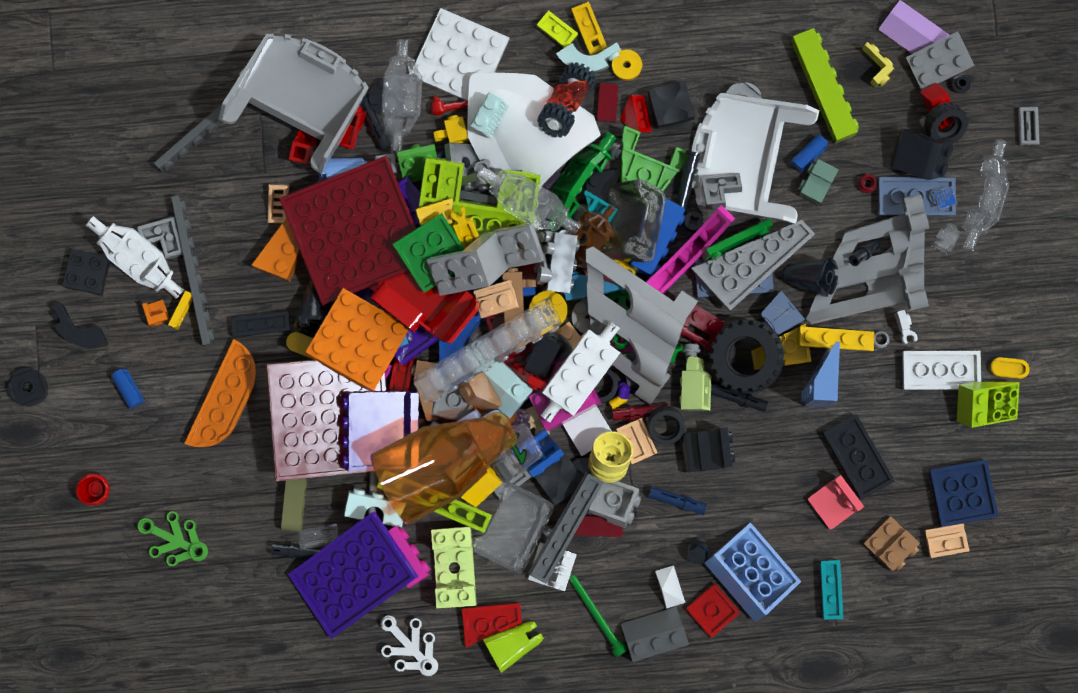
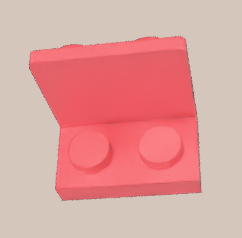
M841 475L808 498L809 503L830 530L864 507Z

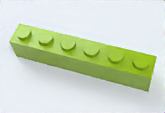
M813 28L793 36L791 43L834 144L855 136L858 133L857 129H859L858 123L855 118H852L850 114L852 111L848 101L845 102L843 97L844 90L835 79L837 74L834 67H830L828 52L823 50L821 46L822 39L820 34L816 33Z
M385 469L377 485L379 489L482 533L486 532L492 515Z

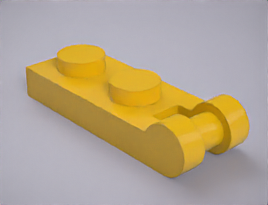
M587 2L572 8V14L589 56L596 55L607 49L590 3ZM598 40L599 45L593 47L591 42Z

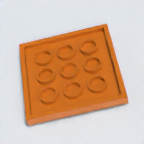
M343 288L306 350L305 355L373 393L409 329L390 314Z

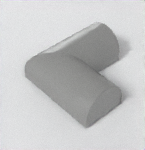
M175 217L137 227L138 233L150 243L161 241L166 259L183 256Z

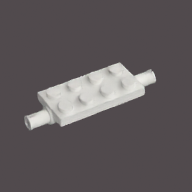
M610 321L601 335L598 334V336L589 329L586 331L542 391L543 394L550 398L551 402L540 416L551 423L557 412L563 408L573 416L620 354L619 351L610 345L611 339L620 329L618 326Z

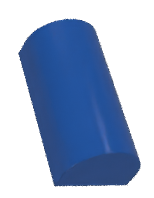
M817 135L790 161L799 173H802L827 149L828 142L822 136Z
M119 369L111 375L129 409H134L145 403L128 370Z

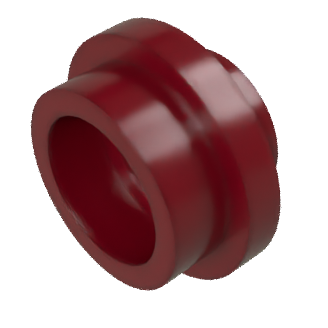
M865 174L860 177L858 187L864 193H871L877 187V180L873 175ZM869 181L871 186L866 187L864 182Z

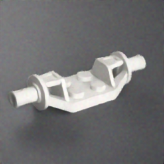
M94 216L87 222L86 226L99 235L96 244H100L107 258L136 282L154 288L156 292L164 288L176 299L179 297V294L181 295L184 289L171 280L173 271L170 270L163 252L136 230L117 226L114 223L106 227ZM111 231H114L122 235L123 237L120 238L117 235L113 234ZM158 265L161 267V269L165 272L166 275H164V274L157 268Z

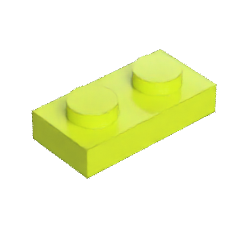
M549 10L537 24L540 30L563 48L569 46L578 36L576 31Z

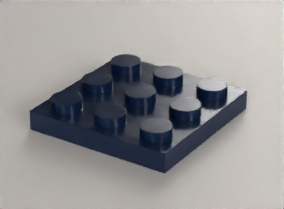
M987 460L929 470L940 527L999 517Z

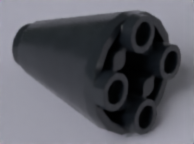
M309 281V285L306 287L294 320L297 332L301 334L308 332L317 333L330 311L329 304L322 306L313 281Z

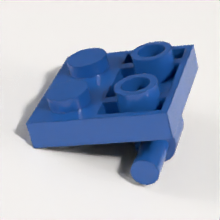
M545 428L536 435L528 437L523 441L524 444L518 447L520 453L523 449L527 450L523 466L532 477L543 473L545 468L558 462L565 455L549 436Z

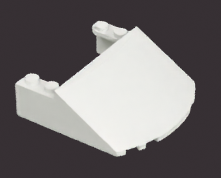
M720 93L712 107L708 108L705 112L707 115L702 124L700 123L692 146L693 152L702 154L698 162V173L695 174L692 183L697 204L706 207L702 176L740 173L742 192L724 194L726 200L725 209L727 211L796 224L797 211L795 208L768 202L784 122L812 125L817 121L819 110L803 104Z

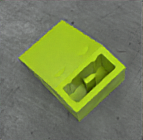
M971 382L959 384L957 422L973 428L1016 420L1018 416L1019 382Z

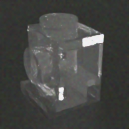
M947 223L944 229L940 228L936 235L938 241L935 240L931 247L948 255L951 253L961 231L957 230V226Z

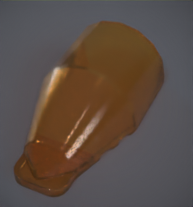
M496 411L486 417L422 427L371 454L370 459L378 481L400 519L406 525H409L460 498L504 451L515 445L517 436L506 415Z

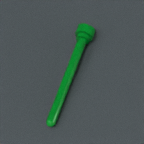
M571 575L569 577L571 584L611 643L612 653L617 658L629 649L625 643L622 644L621 641L617 640L577 577Z

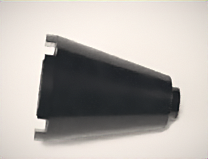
M830 258L790 263L783 269L782 275L787 283L820 296L829 297L828 294L832 295L837 286L838 276L835 275V269L838 270L836 261Z

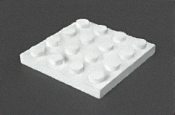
M440 8L410 77L459 99L468 100L470 76L475 72L495 73L510 39L505 35Z

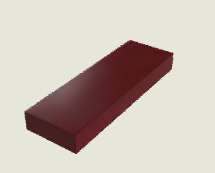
M584 516L574 535L622 537L623 527L609 523L603 517Z

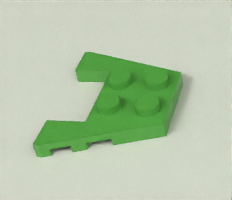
M623 126L620 186L650 199L657 200L672 178L684 165L687 156L686 151L675 147L670 162L667 165L634 151L641 132Z

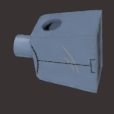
M782 291L761 313L765 320L763 323L773 329L777 335L805 320Z

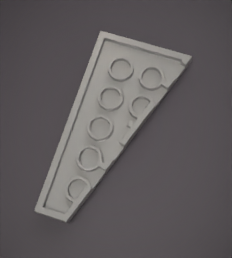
M800 220L796 224H791L756 241L731 250L714 261L709 260L692 267L691 270L721 303L731 311L812 238L815 233L803 220Z

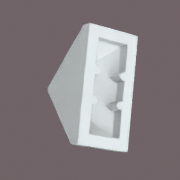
M674 565L655 571L666 608L685 603Z

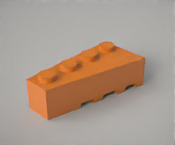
M287 218L259 254L252 267L290 282L301 257V252Z

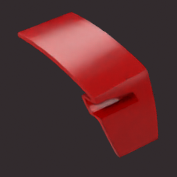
M410 271L369 287L374 291L370 298L407 329L415 333L421 327L434 338L447 344L453 343L479 309L478 299L468 291L440 296L437 286H434L424 293Z

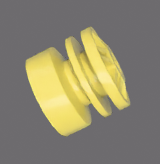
M609 431L599 435L593 444L588 460V468L591 474L607 483L620 481L625 476L633 456V446L630 440L618 432Z

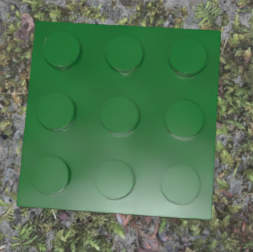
M442 212L392 243L424 293L436 286L427 260L430 257L459 252L465 249ZM448 269V274L452 276L454 272Z

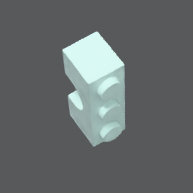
M354 488L353 491L349 490L344 516L364 519L368 508L379 507L383 511V524L402 527L406 510V501H403V498L398 496L386 498L384 494L373 492L372 495L366 494L365 490Z

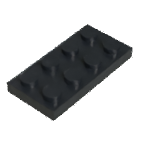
M857 414L823 432L825 439L860 500L895 482Z

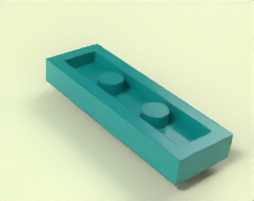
M840 560L820 561L823 620L843 619Z

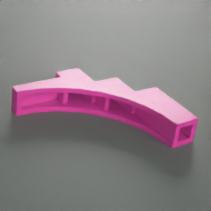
M721 205L646 283L662 294H665L702 256L706 248L712 246L718 240L719 236L735 218Z

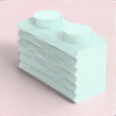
M488 92L470 126L480 134L492 138L494 131H496L495 128H498L499 121H501L505 111H507L506 108H509L508 104L503 99Z

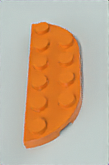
M233 339L190 430L184 443L186 445L202 448L214 446L224 441L235 429L251 396L257 377L255 361L248 349L235 339Z

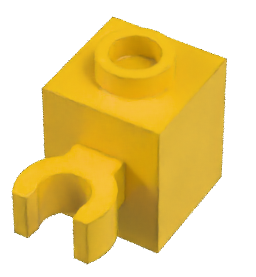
M455 115L448 117V120L444 121L446 130L433 132L436 142L448 138L450 143L463 144L469 142L463 116Z

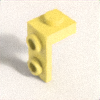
M867 42L862 48L863 51L882 68L870 82L876 88L879 84L883 86L890 79L888 75L891 74L894 67L887 57L883 58L879 54V49L874 44L870 45Z

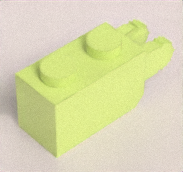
M688 357L686 371H682L680 378L682 386L680 405L682 410L710 411L711 375L708 372H704V360L702 358Z

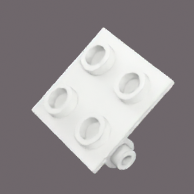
M539 543L534 562L544 546L543 543ZM564 551L546 584L530 575L528 580L565 591L577 554Z

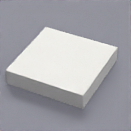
M597 406L563 424L581 456L592 450L593 444L599 435L609 431L612 432Z

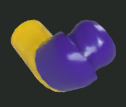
M625 382L618 384V396L608 401L612 409L628 401L630 387Z

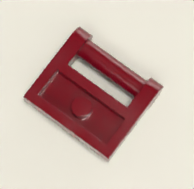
M695 305L686 318L680 336H686L703 346L704 350L710 352L712 349L710 348L711 343L714 342L715 335L720 332L724 321ZM689 324L707 334V339L688 329Z

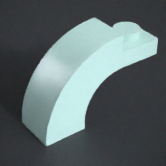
M615 43L599 54L589 56L580 53L574 44H570L556 54L566 65L578 62L579 65L581 63L585 64V68L587 66L590 67L589 71L599 72L609 68L606 60H614L620 55L619 52L622 50Z

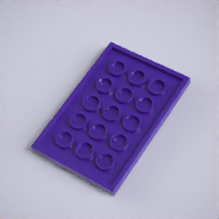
M375 511L288 574L330 639L337 636L419 577Z

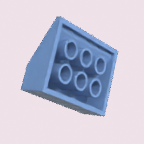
M835 342L825 350L804 390L801 391V401L804 402V406L827 408L837 402L840 342Z
M751 522L704 562L754 622L766 616L801 582Z

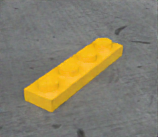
M798 327V347L828 349L835 342H840L841 350L871 352L874 351V332Z

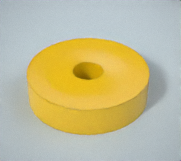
M632 50L620 51V55L612 60V71L618 79L631 81L640 74L642 60ZM624 63H629V64H630V67H629V68H625V67L623 66V64H624Z

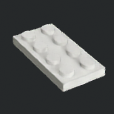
M980 351L902 352L903 390H958L959 384L981 382Z

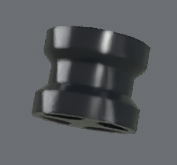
M695 211L689 212L684 219V228L692 233L697 232L703 225L702 215Z

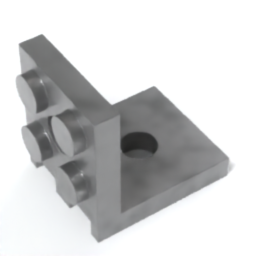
M447 143L444 145L447 161L462 163V159L465 161L466 167L463 170L461 184L463 191L476 189V191L481 192L489 190V187L500 186L502 172L474 171L472 164L480 160L472 144Z

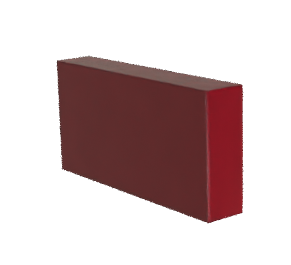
M600 83L598 122L616 123L619 84Z

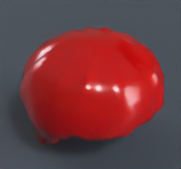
M90 473L85 475L76 486L78 500L87 506L101 505L110 494L108 481L105 477L98 474Z

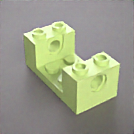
M471 527L431 530L436 576V609L476 606ZM453 562H457L460 565V571L456 574L451 573L449 570V566Z

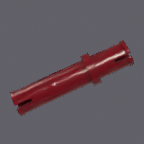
M670 404L633 407L631 405L629 408L612 409L613 421L628 419L634 421L637 418H647L657 407L670 406Z

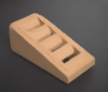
M269 184L268 223H283L287 218L284 209H273V207L282 206L281 202L274 201V198H282L289 195L290 184ZM275 190H284L283 194L275 193ZM273 213H281L283 217H273Z

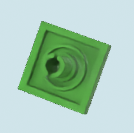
M415 144L409 150L397 152L403 179L408 177L411 182L423 180L426 158H437L435 144L424 147Z

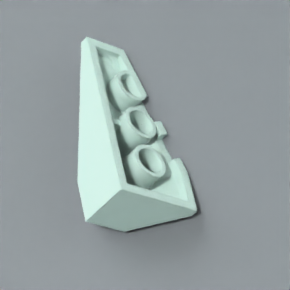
M477 339L464 353L476 375L481 372L485 373L503 404L498 409L511 418L534 389L530 388L526 381Z

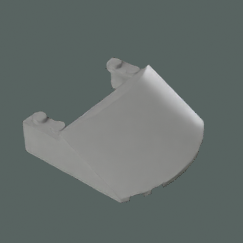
M266 34L223 101L218 120L227 124H234L249 102L321 140L311 158L310 164L315 171L322 174L344 137L368 90V86L359 78L358 72L355 69L352 70L346 64L345 59L327 47L305 38L302 40L291 38V35L287 34L284 37Z

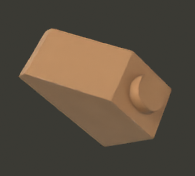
M484 372L467 379L458 386L466 403L491 412L503 405Z

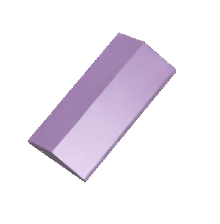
M899 0L878 29L879 32L910 54L949 36L948 33L901 0Z

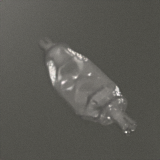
M404 39L397 40L396 56L389 57V64L383 78L381 112L386 128L384 133L392 136L391 153L402 151L403 137L411 134L410 130L420 116L422 76L415 65V59L408 57L409 41L405 40L403 42ZM406 65H408L410 74H406ZM404 120H407L405 128L402 129Z
M996 139L992 155H983L982 159L984 162L980 174L986 178L984 192L979 198V208L968 209L965 224H962L961 228L968 232L963 245L964 249L975 251L979 235H987L988 229L999 221L1009 188L1005 167L1009 165V161L1003 158L1008 143L1004 140Z
M484 166L481 167V172H478L477 178L491 185L489 193L495 195L506 212L527 224L533 223L536 229H552L557 231L562 226L573 234L578 232L576 228L579 229L581 223L567 216L569 208L563 206L556 194L525 176L506 173L505 170H501L496 175ZM548 218L553 220V222L546 221L545 219Z

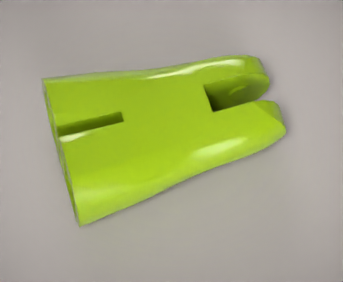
M534 621L523 623L483 639L501 673L538 646L544 639L541 633L531 637V639H528L525 634L537 627Z

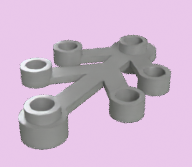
M543 231L536 232L544 257L545 254H554L553 232L545 231L544 234ZM546 258L542 262L535 263L534 273H537L536 284L544 285V283L552 279V270H549L547 267Z

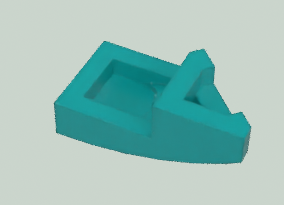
M585 190L584 194L589 212L603 214L610 204ZM615 208L616 210L608 218L609 223L612 221L613 217L618 211L617 208Z

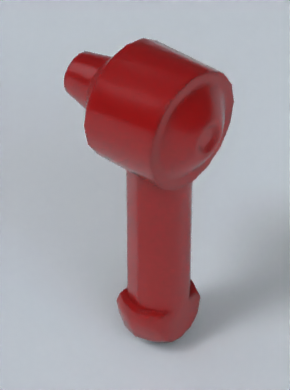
M438 96L433 97V102L430 105L431 114L440 116L446 111L467 109L468 100L444 104Z

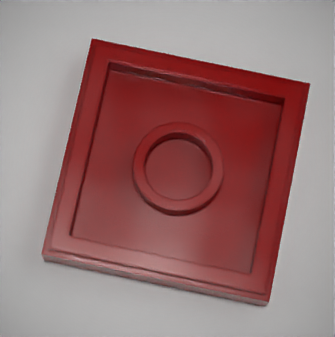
M715 583L685 608L710 638L715 636L741 613Z

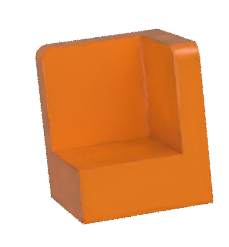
M163 300L151 304H142L149 326L155 327L170 322Z

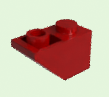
M937 83L920 92L928 112L938 106V104L951 102L948 92ZM951 116L945 118L938 128L943 130L953 124L954 118Z

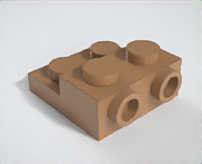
M890 516L863 544L890 571L895 569L899 571L906 564L903 560L908 555L913 557L919 551L917 546L920 543Z

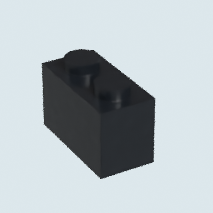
M540 334L533 342L534 349L532 353H529L524 363L526 366L524 369L544 380L549 379L566 344L547 334Z

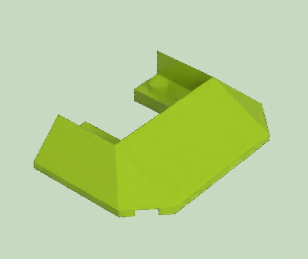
M426 158L419 208L453 198L452 209H454L457 215L462 214L460 208L464 206L466 209L465 217H472L479 236L503 227L507 228L526 223H533L534 225L541 175L524 170L520 172L503 169L498 204L494 205L459 199L464 163L447 161L442 158ZM452 219V229H453V231L455 232V230H454V228H453V223H455V222H457V221H455V220Z

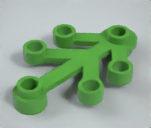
M171 511L167 514V520L171 524L174 535L154 526V522L151 519L144 518L139 521L138 530L141 533H153L171 542L159 547H151L149 550L151 557L158 558L161 554L180 547L187 550V552L177 556L169 555L166 559L169 566H176L179 562L190 558L194 561H202L207 557L208 548L204 543L199 542L195 530V521L187 520L184 523V528L189 533L191 543L184 540L177 512ZM174 513L176 515V519L174 521H171L170 515ZM148 522L150 524V528L148 530H145L144 524ZM189 522L193 523L192 529L187 528ZM155 548L159 551L158 555L156 556L152 554V551ZM197 548H201L202 553L200 555H197L195 553ZM171 557H175V564L170 563Z

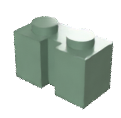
M819 159L816 164L812 163L807 171L810 174L808 179H803L798 188L801 190L799 196L820 206L839 169Z

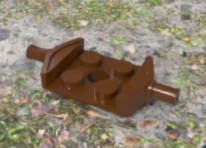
M611 205L606 208L603 214L584 212L568 233L570 235H577V240H579V249L575 252L576 268L587 270L586 249L594 247L600 250L610 236H615L608 221V218L616 210ZM587 235V241L581 244V237Z

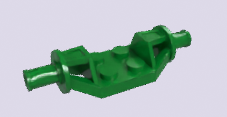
M606 132L599 145L591 143L589 150L572 157L552 187V204L549 205V208L553 214L546 225H544L546 229L555 232L563 219L572 220L571 216L580 205L575 200V196L581 192L583 184L591 177L593 171L601 173L607 162L612 159L608 150L617 139L614 135Z

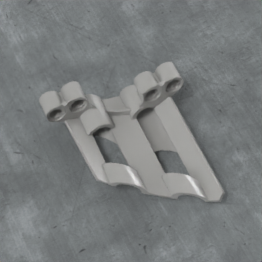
M921 194L902 198L904 214L845 232L833 258L838 266V270L835 269V275L838 276L836 289L866 282L868 292L864 297L830 304L834 293L832 295L828 294L829 297L817 294L806 318L808 323L815 324L907 302L909 311L929 307L924 290L925 230L929 229V223ZM890 235L892 246L886 252L872 256L868 260L862 261L856 267L849 263V257L853 254L859 242Z
M596 248L586 249V263L588 271L587 300L590 330L597 336L598 334L601 335L610 321L620 328L617 334L630 342L637 357L632 362L620 353L612 365L640 385L635 395L651 405L671 376L667 373L672 355L686 318L698 301L684 291H681L676 300L672 301ZM603 275L628 291L631 299V305L628 310H625L604 295Z

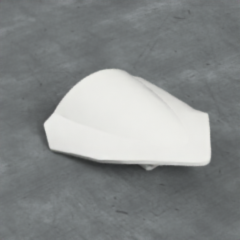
M475 72L470 76L468 138L479 160L484 161L488 159L490 161V170L492 172H502L503 169L520 172L524 170L541 175L540 189L570 158L600 137V132L594 115L572 100H569L566 106L569 107L568 111L571 110L573 112L572 115L575 116V122L567 136L559 138L557 135L555 138L553 134L549 136L547 131L543 132V127H539L537 119L544 105L548 104V102H557V105L559 103L563 104L566 96L536 75ZM488 92L503 99L509 106V108H506L507 111H505L503 118L499 121L498 128H495L496 131H494L492 138L480 134L470 126ZM500 186L494 187L499 195Z

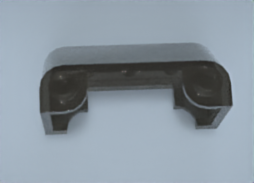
M642 179L610 184L607 200L610 205L618 209L612 224L615 236H610L609 242L606 241L599 251L614 261L640 263L652 261L655 255L666 203L664 192Z

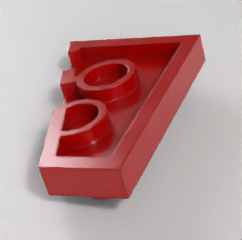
M520 602L462 608L466 647L522 623Z

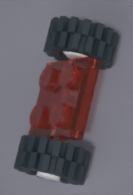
M572 62L566 66L559 80L561 84L554 88L553 93L541 110L537 122L539 127H543V132L547 131V135L553 134L555 138L557 135L559 138L567 136L575 122V116L572 113L577 111L584 96L587 97L597 81L596 75H593V70L589 71L590 67L587 66L585 68V64L581 63L579 65L578 62H575V64Z

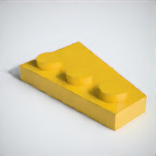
M798 328L779 337L782 341V347L785 349L784 366L812 362L809 347H798ZM762 346L751 351L754 370H760L764 364L765 352Z

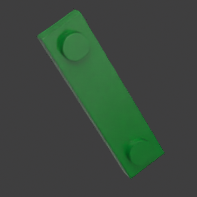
M767 219L706 248L702 254L703 260L711 259L714 261L721 257L722 253L757 236L759 238L769 234V229L773 226V223L770 219Z

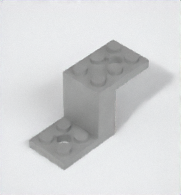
M533 223L483 233L463 251L430 257L427 262L441 296L488 287L508 268L542 262L545 257ZM517 242L524 245V250L518 248ZM448 269L454 272L455 277H451L448 274Z

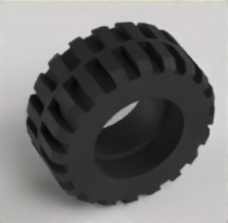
M754 320L735 321L730 325L724 326L722 331L715 335V340L710 346L712 348L711 353H709V359H711L710 367L715 373V378L725 388H729L734 392L755 393L767 389L768 386L776 382L785 364V349L782 347L781 339L768 325ZM745 338H750L760 343L765 352L763 366L758 372L751 375L737 372L732 367L729 359L732 346L737 341Z

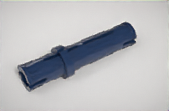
M653 486L648 497L649 499L682 508L683 511L687 512L688 510L703 516L707 507V503L695 501L689 496L686 498Z

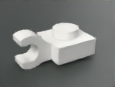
M905 310L896 312L894 315L899 332L902 334L903 344L908 343L907 336H911L913 341L916 342L918 339L916 333L910 331L912 323L909 314H906Z

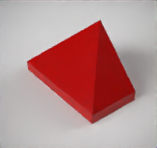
M629 96L620 121L641 133H651L652 128L645 96Z

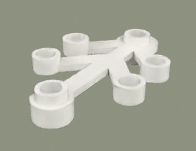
M393 616L383 617L381 627L385 631H391L406 648L386 645L381 650L382 655L385 657L392 655L414 656L419 661L405 662L400 659L395 663L397 671L408 669L420 670L425 676L435 674L438 670V662L433 658L435 635L430 632L424 635L423 640L426 643L424 656L419 651L420 628L422 626L420 619L414 618L410 622V627L412 628L411 642L396 626L397 621ZM386 620L392 621L391 627L385 626ZM413 621H419L420 625L418 628L413 627ZM427 635H432L433 640L431 642L426 641ZM386 647L391 649V653L389 655H386L384 653V649ZM398 662L404 663L403 669L397 667ZM427 662L432 664V668L430 670L425 669V664Z

